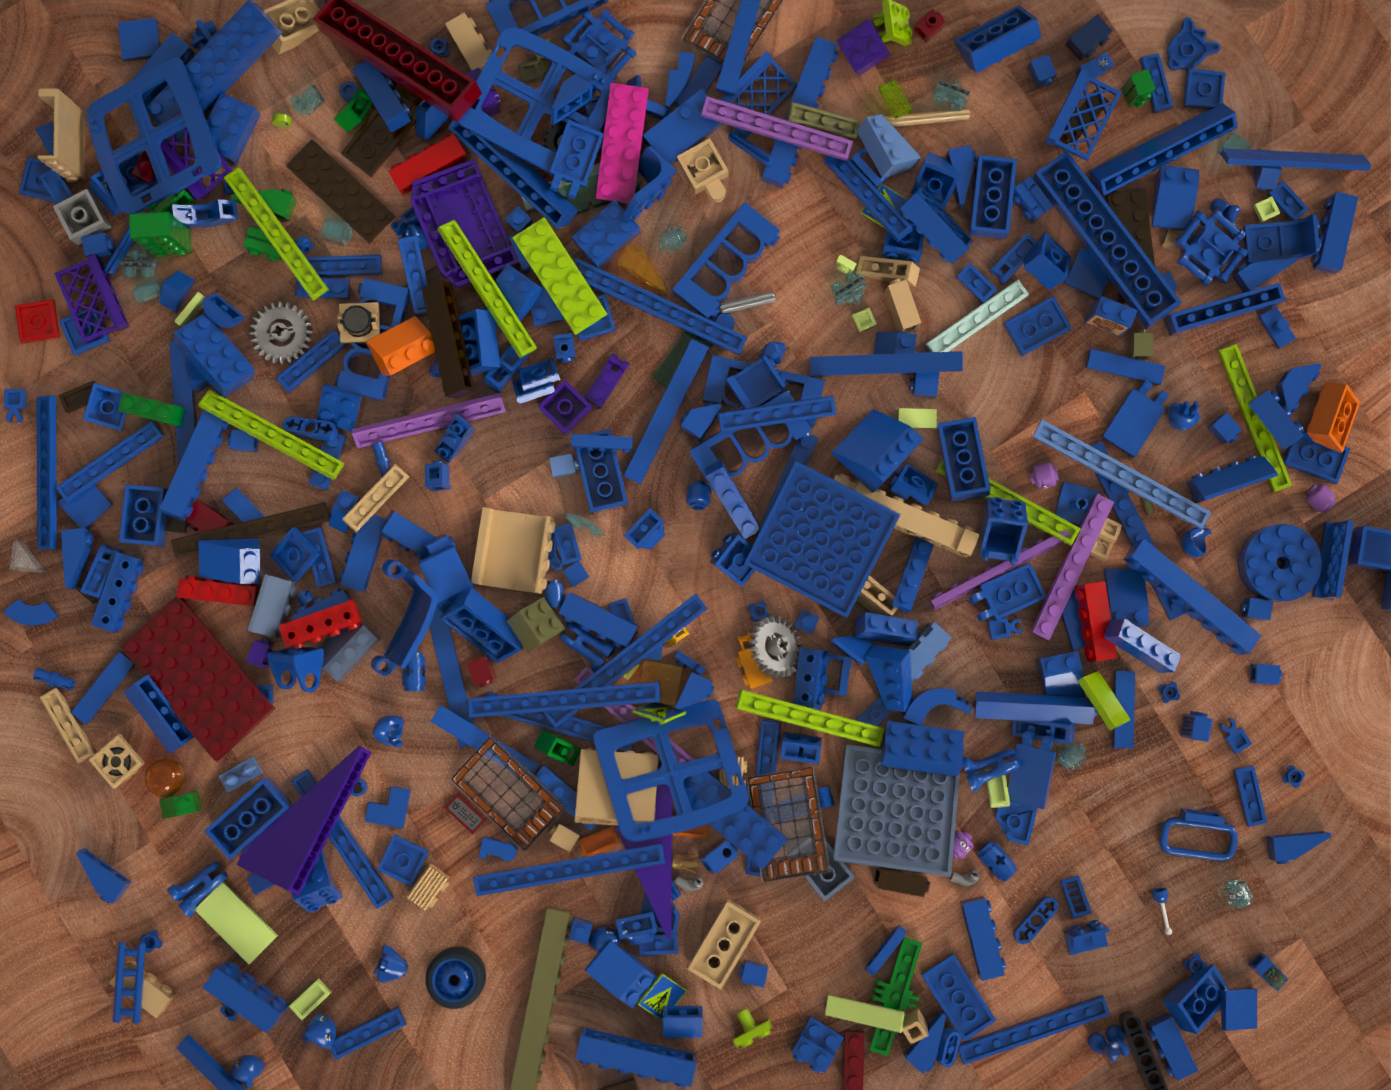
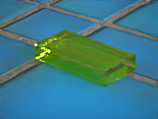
M896 79L879 86L878 90L894 119L912 113L913 109Z

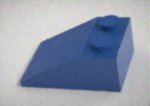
M140 153L119 165V170L132 197L158 183L156 176L153 177L150 185L131 176L141 157ZM101 170L91 176L89 189L114 217L123 212L119 209L110 191L103 171Z
M1161 165L1155 175L1152 227L1185 231L1193 218L1198 192L1199 170Z
M509 264L505 266L495 281L520 322L544 291Z
M259 538L199 540V577L237 584L260 583Z
M453 545L418 562L427 585L438 594L437 606L442 614L459 594L469 588L474 589Z
M1104 569V581L1106 583L1111 620L1126 619L1135 626H1149V604L1146 583L1142 574L1133 569Z
M1069 651L1036 659L1044 695L1085 697V692L1078 680L1083 678L1078 651Z
M610 939L584 969L585 972L631 1008L637 1004L657 979V976L648 965Z
M1211 964L1175 986L1162 1001L1181 1030L1198 1034L1221 1008V990L1229 988L1215 965Z

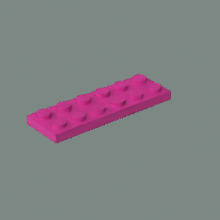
M611 83L596 199L607 201L615 199L616 202L629 204L635 195L649 88Z

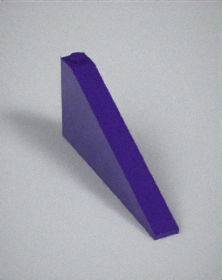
M358 746L249 843L240 855L236 865L289 892L299 895L372 752L362 746Z
M664 784L656 786L654 821L673 816V799L669 787ZM614 825L625 849L659 843L663 844L666 863L636 868L635 871L667 939L672 937V834L633 842L623 837L619 826Z

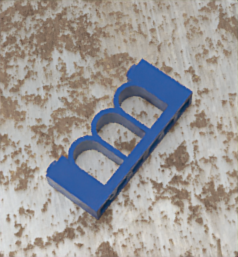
M490 0L486 7L499 35H501L507 28H518L510 12L512 5L517 1L528 2L538 21L521 29L539 36L581 16L585 10L590 12L608 3V0H580L569 6H566L564 0H558L562 9L544 18L534 0Z
M744 202L672 289L673 294L699 315L707 319H714L720 312V303L727 299L730 293L731 283H737L744 278L747 272V263L756 262L762 256L764 247L768 249L770 245L773 247L780 239V230ZM739 226L759 243L760 249L753 255H745L730 244L727 238ZM721 246L742 263L743 269L738 275H728L709 261ZM704 266L723 280L726 285V290L723 294L712 296L693 282Z
M364 278L363 283H360L358 287V294H360L359 297L362 299L359 303L378 302L381 305L395 308L391 327L379 325L380 331L385 332L404 322L410 300L409 289ZM357 342L351 343L354 349L346 353L343 360L345 371L341 370L340 375L336 376L335 386L365 398L384 402L391 376H383L381 371L378 379L353 373L351 362L356 356L368 355L373 357L369 349L359 347Z
M712 355L702 400L703 403H706L705 406L721 405L723 402L731 409L742 408L739 402L733 403L726 398V379L729 370L741 372L751 364ZM775 369L778 374H783L787 383L803 386L800 400L821 397L825 380ZM816 418L807 419L811 427H814Z
M787 389L761 406L795 400ZM807 420L785 423L789 430L787 438L782 442H773L767 437L761 426L756 427L766 444L765 451L757 457L750 456L744 451L734 435V432L738 430L719 431L691 448L689 452L707 479L705 469L719 462L711 447L730 436L743 459L739 469L734 471L728 470L731 477H734L744 471L747 461L760 462L764 460L770 451V447H785L790 443L792 437L795 440L798 438L803 440L811 435L810 431L812 428Z

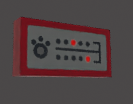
M459 793L445 807L472 834L486 820Z

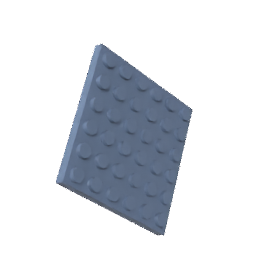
M846 744L833 861L951 877L960 773L958 776L881 766L882 749Z

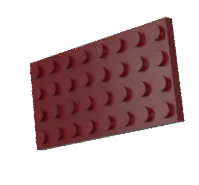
M175 597L120 647L144 677L146 675L150 676L171 704L173 712L214 761L218 762L276 709L183 598Z

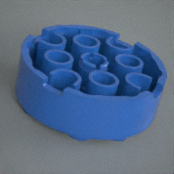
M1287 524L1267 526L1253 532L1244 541V545L1238 555V572L1243 584L1252 594L1273 602L1292 601L1306 595L1316 585L1322 568L1321 553L1314 539L1304 530ZM1277 559L1282 561L1280 568L1277 566Z

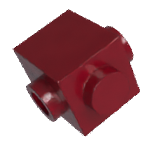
M931 9L915 23L913 30L927 43L943 29L945 24L944 18L939 12Z

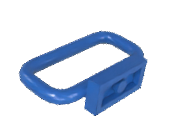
M1181 808L1180 816L1182 818L1171 817L1162 824L1159 844L1161 849L1167 854L1227 861L1236 852L1238 833L1232 825L1224 823L1225 818L1220 813ZM1172 825H1182L1227 831L1230 834L1228 850L1225 853H1214L1170 847L1167 844L1169 828Z

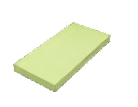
M225 881L214 889L196 908V912L248 964H251L278 936Z

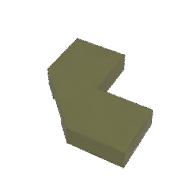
M550 38L544 39L548 42H551ZM535 54V61L520 64L519 69L523 83L529 84L541 81L551 66V61Z

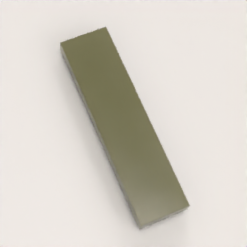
M794 102L789 103L786 121L852 140L857 139L858 133L856 130L859 128L860 120Z

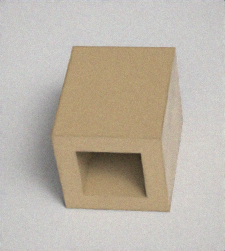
M562 822L558 826L555 824L549 833L552 836L550 841L568 852L571 851L581 834Z
M918 1008L904 1014L902 1031L910 1044L928 1037L927 1021Z

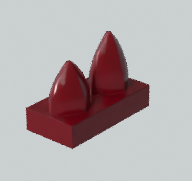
M143 151L131 176L150 185L155 173L147 152Z

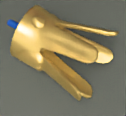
M698 853L687 855L674 854L672 860L673 868L696 873L687 868L699 867V864L684 859L697 857Z

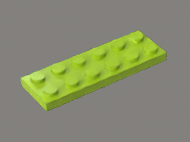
M545 217L512 237L575 336L607 315L605 309Z

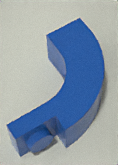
M933 688L916 695L903 713L902 718L922 726L927 713L937 705L947 704L967 714H970L972 706L968 705L969 701L958 697L956 700L955 697L958 692L955 690Z

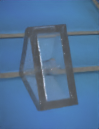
M15 540L13 542L9 569L36 573L46 572L24 541Z

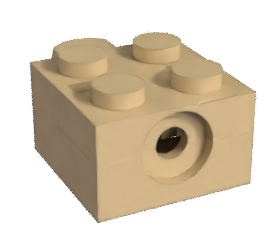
M710 138L677 156V164L695 195L705 190L712 202H721L724 199L726 189L721 181L728 177L729 171Z

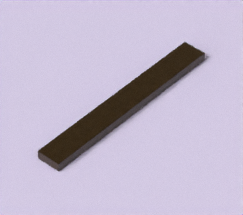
M322 502L172 539L171 542L175 557L178 559L198 554L199 540L262 538L287 532L294 527L299 529L330 521L326 503Z

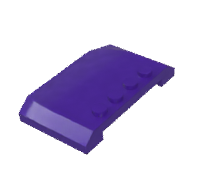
M475 159L412 182L411 206L441 275L455 287L459 288L471 282L437 230L439 226L454 219L490 275L503 271L507 264L512 267L519 265L518 257L509 242Z

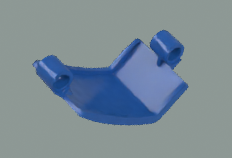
M394 559L386 560L383 563V573L393 579H400L402 577L413 588V593L401 624L384 656H375L371 661V668L381 676L391 674L397 666L402 669L407 666L429 628L439 599L438 594L416 573L408 570L402 563ZM396 564V571L391 574L390 568ZM385 661V667L379 670L380 663Z

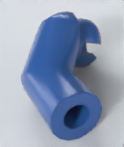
M1230 205L1224 214V217L1236 227L1235 219L1240 213V207L1238 205Z

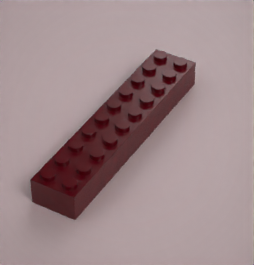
M328 0L312 18L321 33L456 122L464 116L482 94L474 79L351 0Z

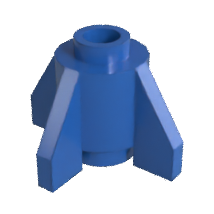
M384 945L378 966L373 971V974L377 975V981L382 983L400 979L406 975L408 970L406 960L392 947Z

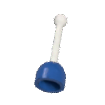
M1167 888L1153 889L1151 891L1153 899L1161 905L1165 924L1164 933L1171 935L1172 929L1169 928L1164 905L1168 899Z

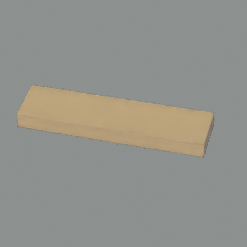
M394 464L342 520L357 533L406 482L409 476Z
M59 687L40 696L42 703L77 763H81L95 755V749L76 716L71 713L72 709Z

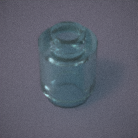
M154 279L137 285L132 290L134 298L139 304L142 302L145 304L157 299L161 295L162 285Z

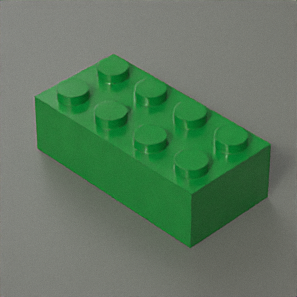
M171 213L129 214L130 238L149 251V253L155 255V257L165 258L170 254L183 257L186 256V253H192L191 230Z

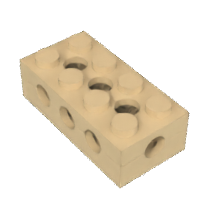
M727 898L689 961L687 970L717 988L722 989L761 923L760 917ZM733 922L739 924V928L734 931L729 929V925ZM725 939L729 941V945L721 947L719 942ZM711 957H717L719 958V962L717 964H711L709 962V959Z

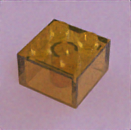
M644 660L640 683L659 682L661 702L658 703L676 705L682 667Z

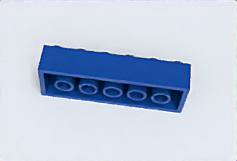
M586 1027L582 1029L575 1058L582 1064L590 1065V1063H595L602 1069H610L611 1067L617 1069L620 1073L629 1074V1072L636 1073L638 1077L645 1079L649 1076L656 1078V1081L661 1083H667V1081L674 1082L676 1086L682 1088L692 1085L697 1064L695 1053Z

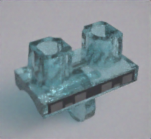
M955 79L954 84L939 80L933 95L935 96L934 102L942 105L945 100L952 103L951 108L959 112L962 107L966 106L971 92L958 86V79Z
M135 246L133 252L127 253L128 257H133L134 259L118 261V267H122L124 277H136V267H140L142 269V277L151 278L154 277L155 267L158 266L157 259H142L148 258V252H142L140 246Z
M855 272L847 275L846 281L849 284L843 287L840 282H836L831 286L835 302L838 306L844 302L850 304L853 301L857 305L860 304L861 300L859 297L864 295L863 290L867 288L863 275L859 277Z

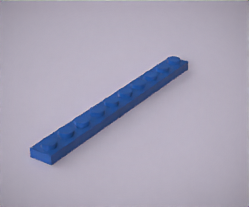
M575 258V265L590 287L738 356L740 355L748 337Z
M1102 441L1092 445L1093 448L1108 455ZM1094 472L1107 499L1114 502L1112 509L1119 523L1122 524V528L1131 546L1136 541L1145 539L1155 547L1127 490ZM1150 583L1169 621L1187 612L1182 607L1176 606L1170 597L1160 593L1157 587Z
M695 593L575 689L611 686L708 610L707 606ZM582 708L545 711L544 714L552 725L558 728Z
M659 682L468 698L469 718L661 702Z
M659 843L474 876L473 880L476 896L659 865L666 863L663 844Z

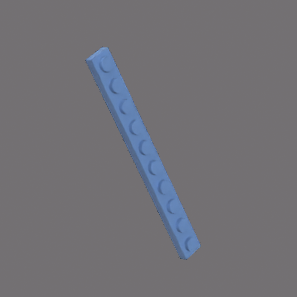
M1044 420L1039 422L1032 435V438L1198 529H1203L1211 514L1209 510Z

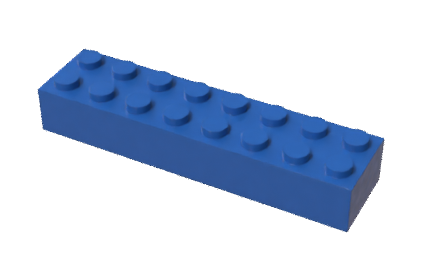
M248 0L185 66L203 114L216 103L220 93H225L283 33L267 13L251 0ZM169 85L146 107L147 112L159 125L167 122L180 109ZM177 132V139L180 140L185 135V132Z

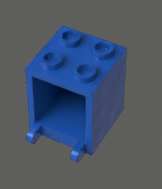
M987 497L978 534H980L978 538L979 556L983 557V561L993 558L1010 561V565H1015V562H1018L1028 526L1025 503L1019 500L1010 501L999 497Z

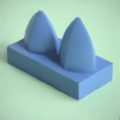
M251 757L218 777L227 793H230L260 776L263 772L255 757Z

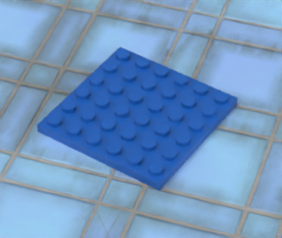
M795 461L744 564L847 618L901 514L813 468Z

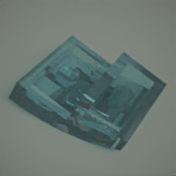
M570 513L564 515L580 532L587 527L599 540L605 535L600 528L580 516Z

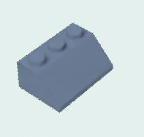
M265 574L248 631L279 638L281 635L279 625L284 624L285 617L289 616L291 611V605L289 604L291 598H294L297 592L296 582Z
M364 622L359 623L360 627L348 631V628L340 630L341 634L330 637L320 647L323 648L324 652L322 668L337 682L342 681L381 640Z

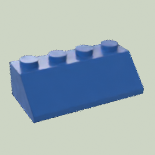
M1018 5L954 40V43L967 66L977 73L994 63L1002 61L1003 58L1017 53L1020 49L1032 45L1035 41L1041 39L1042 36L1038 19Z
M923 186L900 207L902 216L915 224L914 228L916 231L928 238L927 242L933 248L936 247L941 252L940 256L944 261H949L953 264L970 248L973 240Z
M1257 455L1245 458V463L1239 464V461L1227 464V469L1221 470V467L1209 470V475L1203 476V473L1191 476L1192 481L1187 482L1193 502L1198 503L1276 477L1278 473L1265 456L1257 458Z
M472 588L459 594L440 617L442 621L496 663L512 656L523 648L522 643L507 622L510 618Z

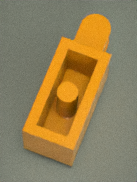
M747 632V635L742 637L740 635L737 636L742 651L737 652L739 656L735 658L739 668L743 667L745 674L742 675L745 686L749 685L750 689L772 682L771 675L767 676L765 671H760V665H755L756 659H752L753 652H750V648H744L743 644L752 640L750 632Z

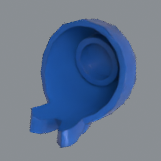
M1194 527L1187 531L1180 539L1182 550L1194 558L1205 555L1207 551L1205 537L1211 535V529H1204V527L1203 529H1198Z

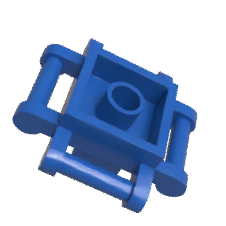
M607 9L603 10L598 19H595L590 12L585 10L582 14L583 17L567 35L564 34L561 40L570 48L569 53L576 55L614 81L616 79L615 76L624 65L637 55L631 47L627 46L634 37L635 32L623 26L610 15L611 12ZM605 21L624 36L622 40L603 25ZM589 22L591 25L579 37L577 43L573 42L574 37ZM624 52L625 54L620 58V60L613 66V68L610 71H608L611 65Z
M1218 208L1212 212L1208 219L1204 213L1196 211L1193 215L1194 219L1182 235L1178 236L1174 241L1182 249V254L1176 262L1180 266L1186 267L1201 280L1200 283L1204 286H1207L1212 281L1213 276L1221 283L1226 284L1229 280V275L1241 259L1245 258L1248 254L1246 249L1238 245V242L1244 238L1246 232L1243 229H1238L1222 215V211ZM1216 220L1234 235L1232 239L1214 225ZM1199 223H1200L1201 225L1199 226V228L1196 230V232L1193 234V236H1192V237L1190 238V240L1187 242V239L1190 237V235L1193 233V231L1196 229V227H1197V226L1199 225ZM1234 252L1236 255L1233 257V259L1230 261V263L1227 265L1224 271H1219L1218 269L1226 263V261Z

